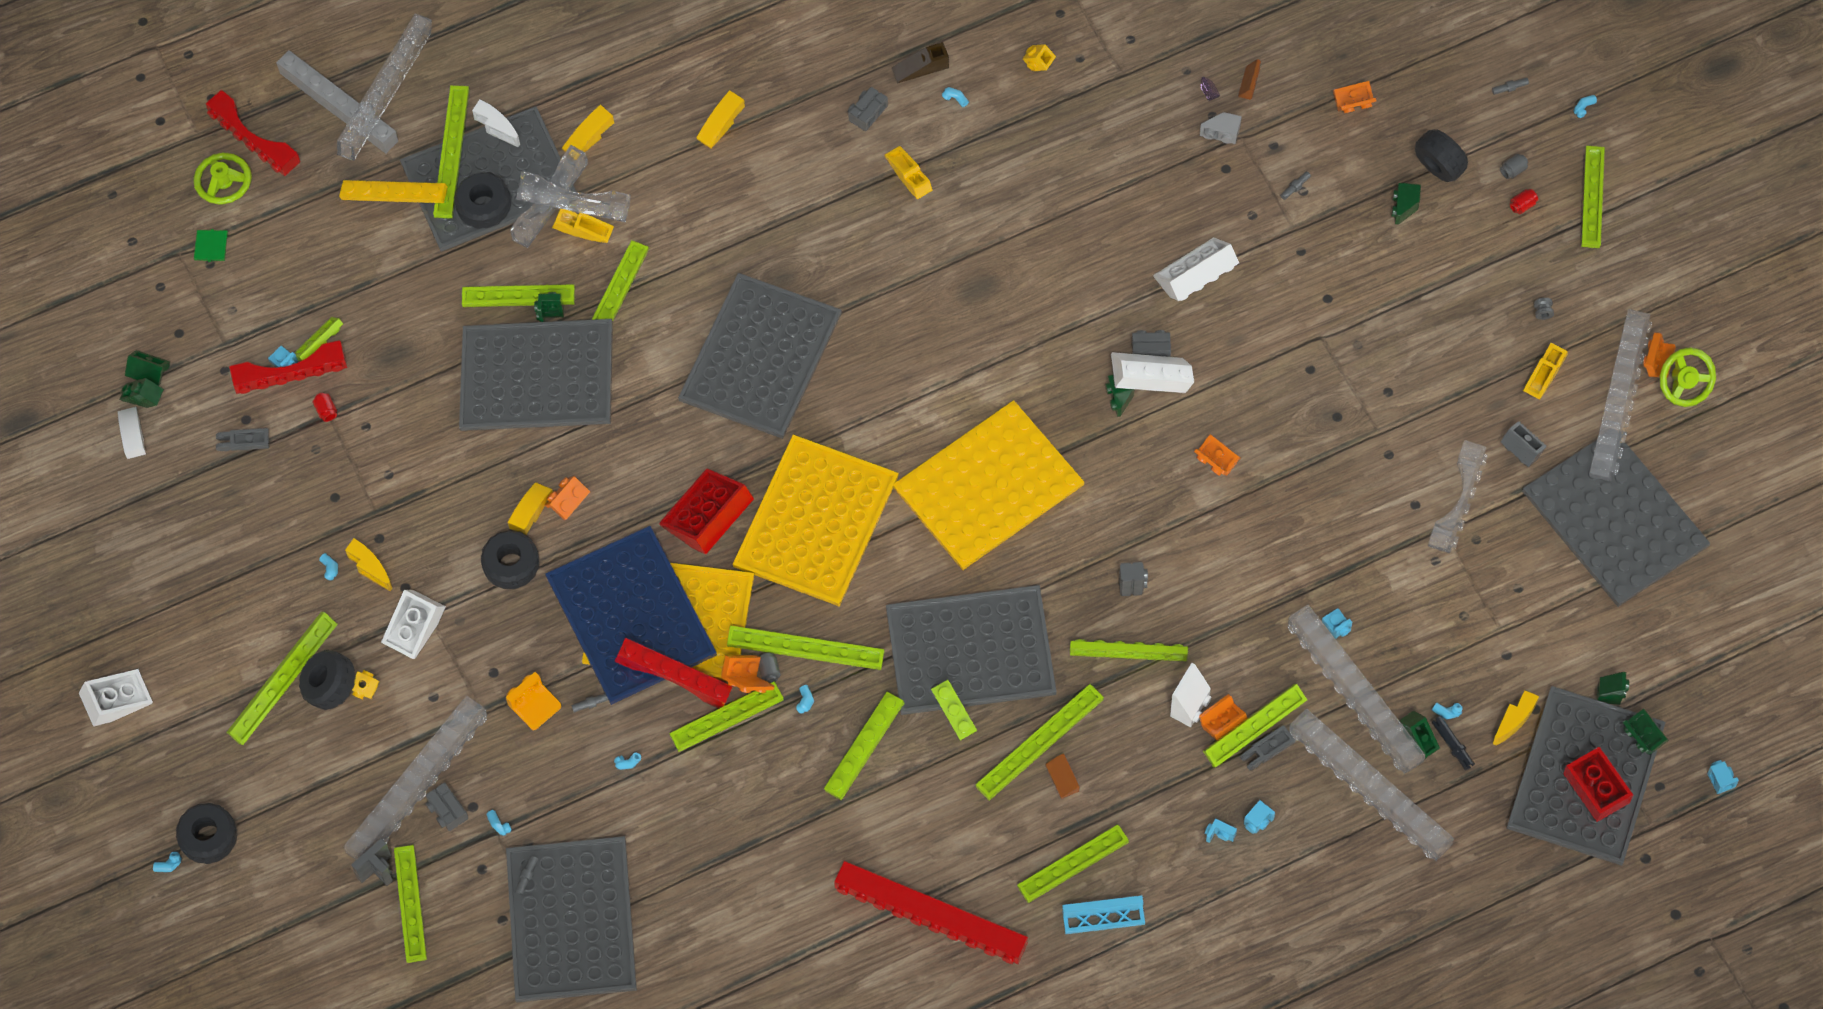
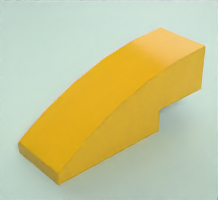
M729 90L705 122L697 136V140L712 149L734 124L735 117L744 109V99Z
M602 105L598 106L573 132L562 147V150L574 161L577 160L601 139L603 132L614 124L613 115Z
M901 146L885 154V158L897 176L916 199L933 191L930 180L920 171L919 165Z
M561 207L552 228L579 238L608 243L614 226L583 212L577 214Z
M1550 343L1523 392L1540 400L1562 366L1568 351Z
M535 482L508 521L509 529L527 535L533 522L536 523L548 501L547 497L553 492V489Z
M354 538L345 549L347 557L357 563L356 566L360 574L391 591L390 580L380 561L364 544Z
M1524 690L1518 706L1509 704L1495 735L1494 745L1497 746L1507 740L1522 727L1532 714L1539 696Z

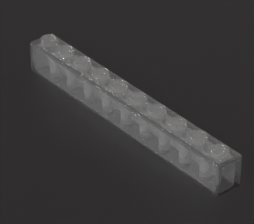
M414 14L338 138L337 155L355 160L430 37L432 19Z
M1631 309L1627 311L1591 463L1590 477L1612 481L1613 474H1618L1620 464L1616 462L1617 458L1621 459L1623 448L1620 445L1625 443L1627 435L1624 427L1629 426L1631 416L1627 414L1628 411L1633 409L1634 400H1631V397L1636 395L1638 384H1635V379L1639 380L1642 369L1638 368V366L1643 364L1645 353H1642V349H1646L1649 339L1645 336L1646 332L1650 333L1652 322H1649L1650 314Z
M1306 605L1289 616L1288 628L1290 632L1298 636L1301 646L1305 650L1308 649L1314 663L1322 667L1325 677L1332 680L1339 694H1343L1349 708L1354 709L1358 714L1359 721L1363 725L1366 724L1370 729L1369 732L1373 739H1377L1381 743L1383 752L1391 756L1394 766L1406 774L1423 763L1425 759L1424 752L1311 607Z
M468 696L463 699L344 845V849L349 856L357 860L381 838L387 844L391 833L399 829L401 821L405 816L408 817L412 813L413 806L417 801H421L424 798L426 790L437 782L439 774L449 767L452 758L460 754L464 743L470 741L477 727L485 723L487 712L483 706Z
M1305 709L1290 724L1289 732L1296 741H1301L1309 753L1319 757L1320 762L1325 767L1329 766L1337 778L1345 780L1353 792H1358L1362 795L1364 801L1370 806L1373 805L1384 819L1388 818L1397 831L1405 833L1413 845H1418L1422 848L1423 853L1428 858H1433L1437 861L1453 845L1454 838L1308 709Z

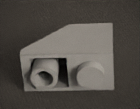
M1223 112L1201 124L1200 136L1206 139L1220 140L1227 144H1236L1242 116Z

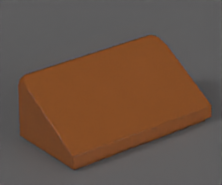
M1259 59L1246 66L1238 97L1252 99L1260 71L1261 61Z
M1064 753L1045 764L1061 799L1079 792V784Z

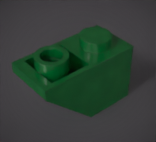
M1398 183V189L1394 190L1393 201H1396V206H1393L1392 217H1395V224L1399 225L1418 210L1421 192L1420 184Z
M1113 374L1108 376L1105 389L1107 395L1110 394L1112 398L1110 400L1112 411H1116L1117 417H1120L1134 397L1135 389L1115 388Z
M144 378L126 383L121 390L122 395L119 400L149 408L158 405L164 389Z
M1626 672L1600 677L1597 684V700L1607 704L1620 705L1622 699L1626 698V693L1629 690V679H1626Z

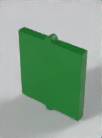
M214 229L197 230L194 260L208 262L225 261L228 231Z

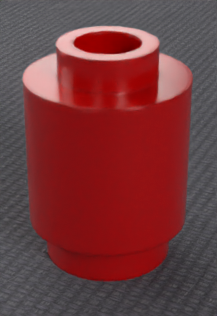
M1525 189L1510 199V208L1514 213L1522 214L1536 205L1538 196L1534 190Z
M325 393L317 394L312 403L320 419H323L324 422L335 419L337 417V409L330 395Z

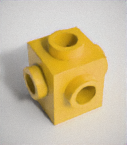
M1045 44L1032 45L1026 50L1023 60L1030 70L1043 71L1049 68L1056 56Z
M368 671L357 672L352 695L362 700L364 696L372 700L380 681L374 679V674ZM361 682H366L364 688L360 687Z

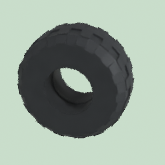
M1438 129L1428 130L1416 142V156L1426 169L1440 180L1445 182L1455 181L1467 169L1468 158L1465 152L1446 133Z
M491 173L472 174L463 179L457 186L454 195L455 208L460 219L465 224L480 229L496 226L506 218L511 207L507 186L501 178ZM486 196L492 198L484 205L473 203L479 197Z
M505 531L497 533L484 545L481 554V565L485 576L493 585L502 589H517L527 585L536 576L539 568V554L531 538L521 532ZM509 554H515L520 557V560L512 566H505L500 563L501 559Z
M324 650L314 654L303 666L299 677V688L303 699L323 710L333 709L343 704L350 696L356 679L355 669L350 659L333 650Z
M201 803L189 808L180 817L176 827V838L180 849L189 859L197 863L211 864L222 860L230 854L236 844L237 829L232 816L223 807L213 803ZM207 826L217 828L215 835L211 839L206 841L196 839L198 832L202 828Z

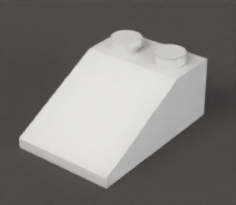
M404 590L381 643L415 659L438 625L446 606L414 590Z
M1191 663L1172 694L1170 717L1189 727L1194 722L1197 723L1199 721V715L1202 714L1200 711L1203 706H1208L1212 698L1210 696L1211 688L1193 663Z
M138 669L84 682L79 692L93 726L115 721L153 703Z

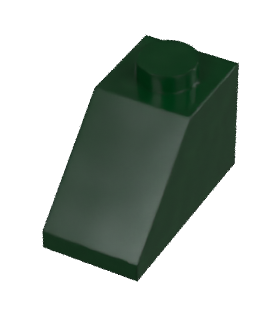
M1412 711L1398 721L1405 737L1422 758L1426 759L1440 749L1425 716Z

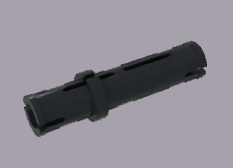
M1442 716L1435 718L1436 721L1433 720L1432 725H1434L1452 751V756L1458 759L1464 770L1470 769L1471 766L1475 765V762L1466 752L1465 745H1461Z

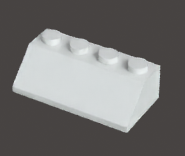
M1213 237L1153 276L1170 298L1182 301L1188 298L1192 292L1201 290L1208 282L1217 280L1219 275L1231 271L1239 261L1230 243Z
M1114 352L1111 354L1115 388L1186 393L1194 383L1192 366L1183 358Z

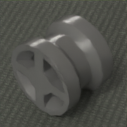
M1540 298L1534 301V307L1537 310L1535 317L1537 319L1545 320L1554 316L1552 299Z

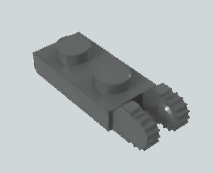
M260 428L218 432L216 434L217 440H230V442L218 443L216 450L223 452L229 450L269 448V429Z
M1283 725L1252 745V748L1244 752L1240 758L1242 761H1245L1256 754L1258 758L1247 766L1249 770H1253L1261 763L1264 764L1294 744L1296 740Z

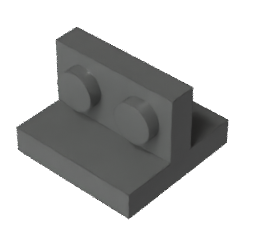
M382 838L351 864L357 879L361 883L373 873L386 886L393 881L390 875L392 871L388 868L389 864L387 863L392 856Z

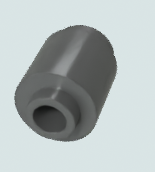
M1517 153L1502 163L1500 172L1506 179H1513L1528 168V160L1524 155Z
M773 653L760 655L759 670L761 678L768 683L776 682L781 676L777 658L774 657Z

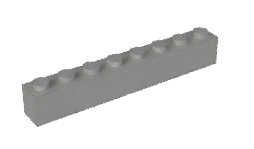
M287 51L276 62L282 76L385 154L398 142L396 131L291 51Z

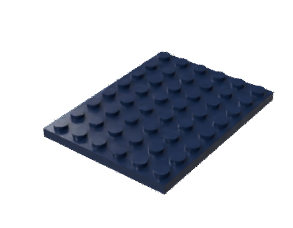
M651 526L545 574L610 705L666 680L650 673L632 670L615 662L625 638L689 667L696 666L717 656L706 631Z

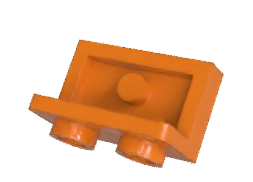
M1369 81L1333 90L1338 112L1344 111V114L1355 111V107L1361 106V109L1372 107V103L1376 102V98H1373Z
M1654 333L1652 340L1650 339L1648 343L1649 352L1648 356L1644 358V367H1646L1649 377L1660 378L1662 366L1668 357L1675 353L1676 346L1675 344L1665 343L1661 333Z
M1211 434L1199 449L1194 450L1198 454L1196 458L1204 464L1208 462L1213 466L1211 470L1219 476L1221 474L1228 476L1241 459V457Z
M575 476L565 477L559 483L560 488L556 492L553 491L547 497L548 502L545 504L547 508L551 507L563 520H567L590 493Z
M1228 694L1200 714L1199 719L1203 729L1214 739L1218 740L1246 720L1247 715L1234 704L1232 696Z

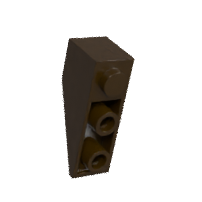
M943 42L923 48L892 67L897 84L948 69L949 55Z

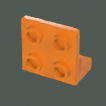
M725 655L721 678L728 681L729 685L737 686L744 693H751V691L765 693L766 690H774L775 687L757 677L760 663L759 656Z

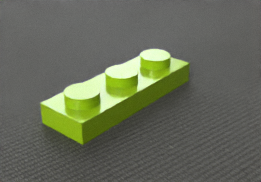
M331 317L294 352L297 360L302 361L308 358L322 344L327 343V339L336 335L343 325L341 320Z
M949 680L931 689L959 740L977 731Z

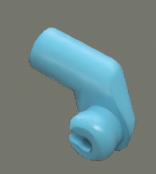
M948 87L942 93V97L945 100H950L953 97L962 107L969 103L960 90Z

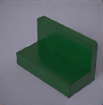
M136 350L128 355L125 376L135 380L147 378L160 386L162 373L169 369L170 361Z

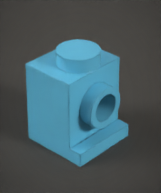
M1719 760L1712 763L1707 773L1717 794L1735 788L1739 781L1737 777L1733 778V771L1731 767H1727L1725 761Z
M1259 800L1245 816V828L1252 834L1257 833L1260 829L1264 830L1269 822L1274 820L1275 812Z

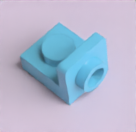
M282 346L268 357L269 362L276 368L298 363L296 354L288 352Z
M1338 608L1322 618V622L1335 639L1339 636L1344 637L1351 631V619L1347 620Z
M1215 819L1213 824L1209 823L1206 828V841L1210 843L1214 834H1217L1220 839L1233 842L1237 828Z

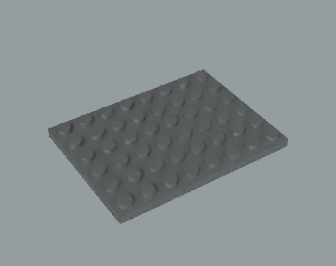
M536 106L506 118L518 134L519 147L486 133L485 126L463 136L457 186L463 179L472 174L491 173L501 178L509 190L511 207L506 218L499 224L490 228L480 229L469 226L460 219L455 204L453 219L434 218L435 203L418 202L441 252L578 198L576 189ZM443 143L400 159L409 182H438ZM486 196L479 197L473 203L484 205L492 198Z
M738 273L678 397L679 401L783 439L838 323L842 310Z
M612 319L463 326L460 431L611 424Z
M1614 429L1525 486L1522 490L1617 607L1710 546L1707 538Z
M1040 585L886 605L898 696L904 701V705L900 709L901 715L942 710L931 689L946 680H949L964 707L1056 695Z
M1551 686L1506 829L1622 866L1657 750L1651 755L1646 752L1642 753L1635 745L1637 743L1636 739L1633 736L1630 738L1623 728L1626 726L1623 724V721L1631 719L1637 713ZM1652 718L1663 732L1666 722ZM1600 747L1633 793V797L1628 805L1596 822L1563 773L1566 765Z
M625 836L506 848L516 1003L637 991ZM530 856H535L538 860L532 871V879L527 883L523 894H517L515 890L521 879L519 876L522 869L526 868Z

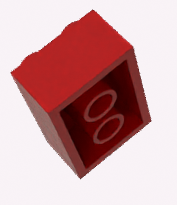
M1600 747L1566 765L1563 773L1596 822L1631 802L1633 793Z

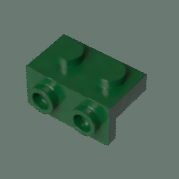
M555 292L538 294V301L534 303L537 321L545 322V318H564L561 294Z
M1644 708L1631 719L1623 721V724L1626 726L1623 728L1630 738L1633 736L1636 739L1637 743L1635 745L1642 753L1646 752L1651 755L1669 741Z

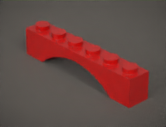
M222 89L206 103L207 114L213 120L217 119L226 131L229 129L238 141L242 140L251 152L255 151L263 162L267 161L271 164V168L276 173L280 172L286 176L300 163L298 153L285 142L265 140L250 132L238 118L234 99Z
M338 340L322 344L308 358L289 366L272 368L245 362L229 366L236 394H246L252 390L266 389L273 385H284L294 380L301 381L307 377L321 376L332 371L339 372L347 368L341 341Z
M625 638L615 659V662L632 670L650 673L671 681L690 691L703 702L718 709L724 707L733 687Z

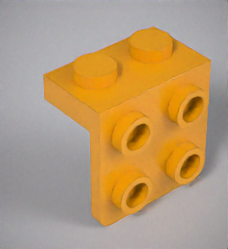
M536 672L532 675H527L522 680V683L518 687L512 688L506 696L508 706L531 730L538 729L562 707L561 703L544 687L540 676Z

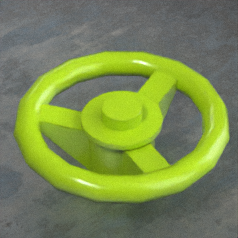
M230 153L213 154L204 159L196 168L193 178L194 188L199 196L209 203L228 204L238 200L249 189L252 175L246 161L239 156ZM218 161H234L240 165L244 174L229 168L226 163ZM210 165L212 178L206 193L201 185V176L205 168ZM233 181L243 182V185L236 193L227 197H215L219 189L230 187Z
M1692 347L1680 349L1670 355L1663 364L1660 373V388L1665 398L1674 405L1681 407L1695 406L1704 401L1712 392L1716 381L1715 365L1711 357L1704 351ZM1693 355L1702 359L1708 368L1709 374L1699 373L1696 368L1687 366L1684 356ZM1675 361V368L1672 371V379L1674 381L1671 393L1667 386V374L1670 366ZM1698 381L1708 382L1706 388L1697 397L1687 400L1679 398L1684 388L1691 389L1697 385Z

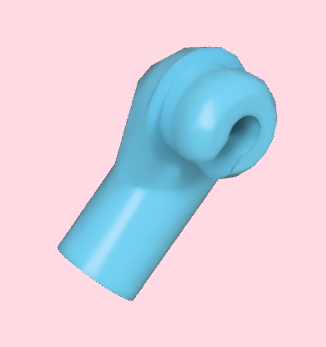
M1591 95L1581 98L1574 108V114H1577L1579 118L1584 117L1586 106L1597 102L1596 96Z
M324 553L319 561L326 566L324 577L331 581L338 574V564Z
M808 685L799 688L803 698L797 704L796 709L801 714L808 712L814 703V698Z
M1436 703L1432 711L1444 719L1459 717L1462 714L1463 708L1459 703H1454L1449 708Z
M633 753L627 760L623 756H618L614 759L615 767L619 770L632 769L641 760V755Z
M494 810L486 814L491 826L500 835L505 836L512 831L509 823L501 824Z
M172 852L166 862H154L153 871L172 872L181 863L182 858L180 854Z

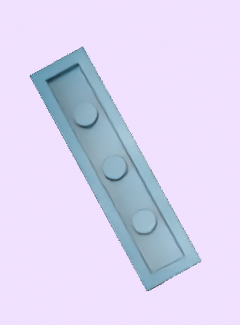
M1142 896L1062 906L1065 934L1145 925ZM1139 910L1140 920H1131L1127 915L1130 911ZM1110 913H1116L1121 917L1115 923L1106 919ZM1096 915L1101 921L1097 925H1091L1087 922L1088 918ZM1068 918H1077L1081 923L1078 927L1069 928Z

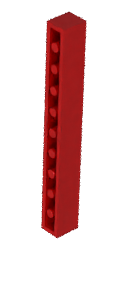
M846 861L843 862L834 881L835 889L843 895L850 894L862 903H866V901L872 903L879 910L886 909L898 918H908L911 923L918 926L921 924L927 926L934 933H944L951 940H961L968 947L976 949V947L980 948L990 956L997 955L1009 964H1019L1028 944L1027 936Z

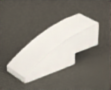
M479 100L472 110L474 120L485 124L486 133L519 147L518 134L510 122L490 104Z
M137 407L118 411L121 438L127 459L145 455L146 451Z

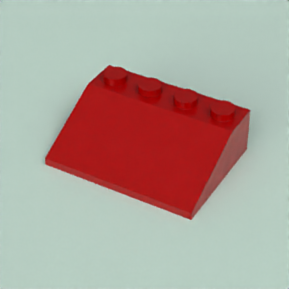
M706 469L660 521L659 525L691 548L707 554L754 498L745 484Z

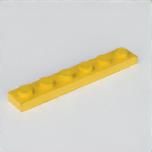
M343 180L339 197L341 200L444 203L448 187L445 183Z

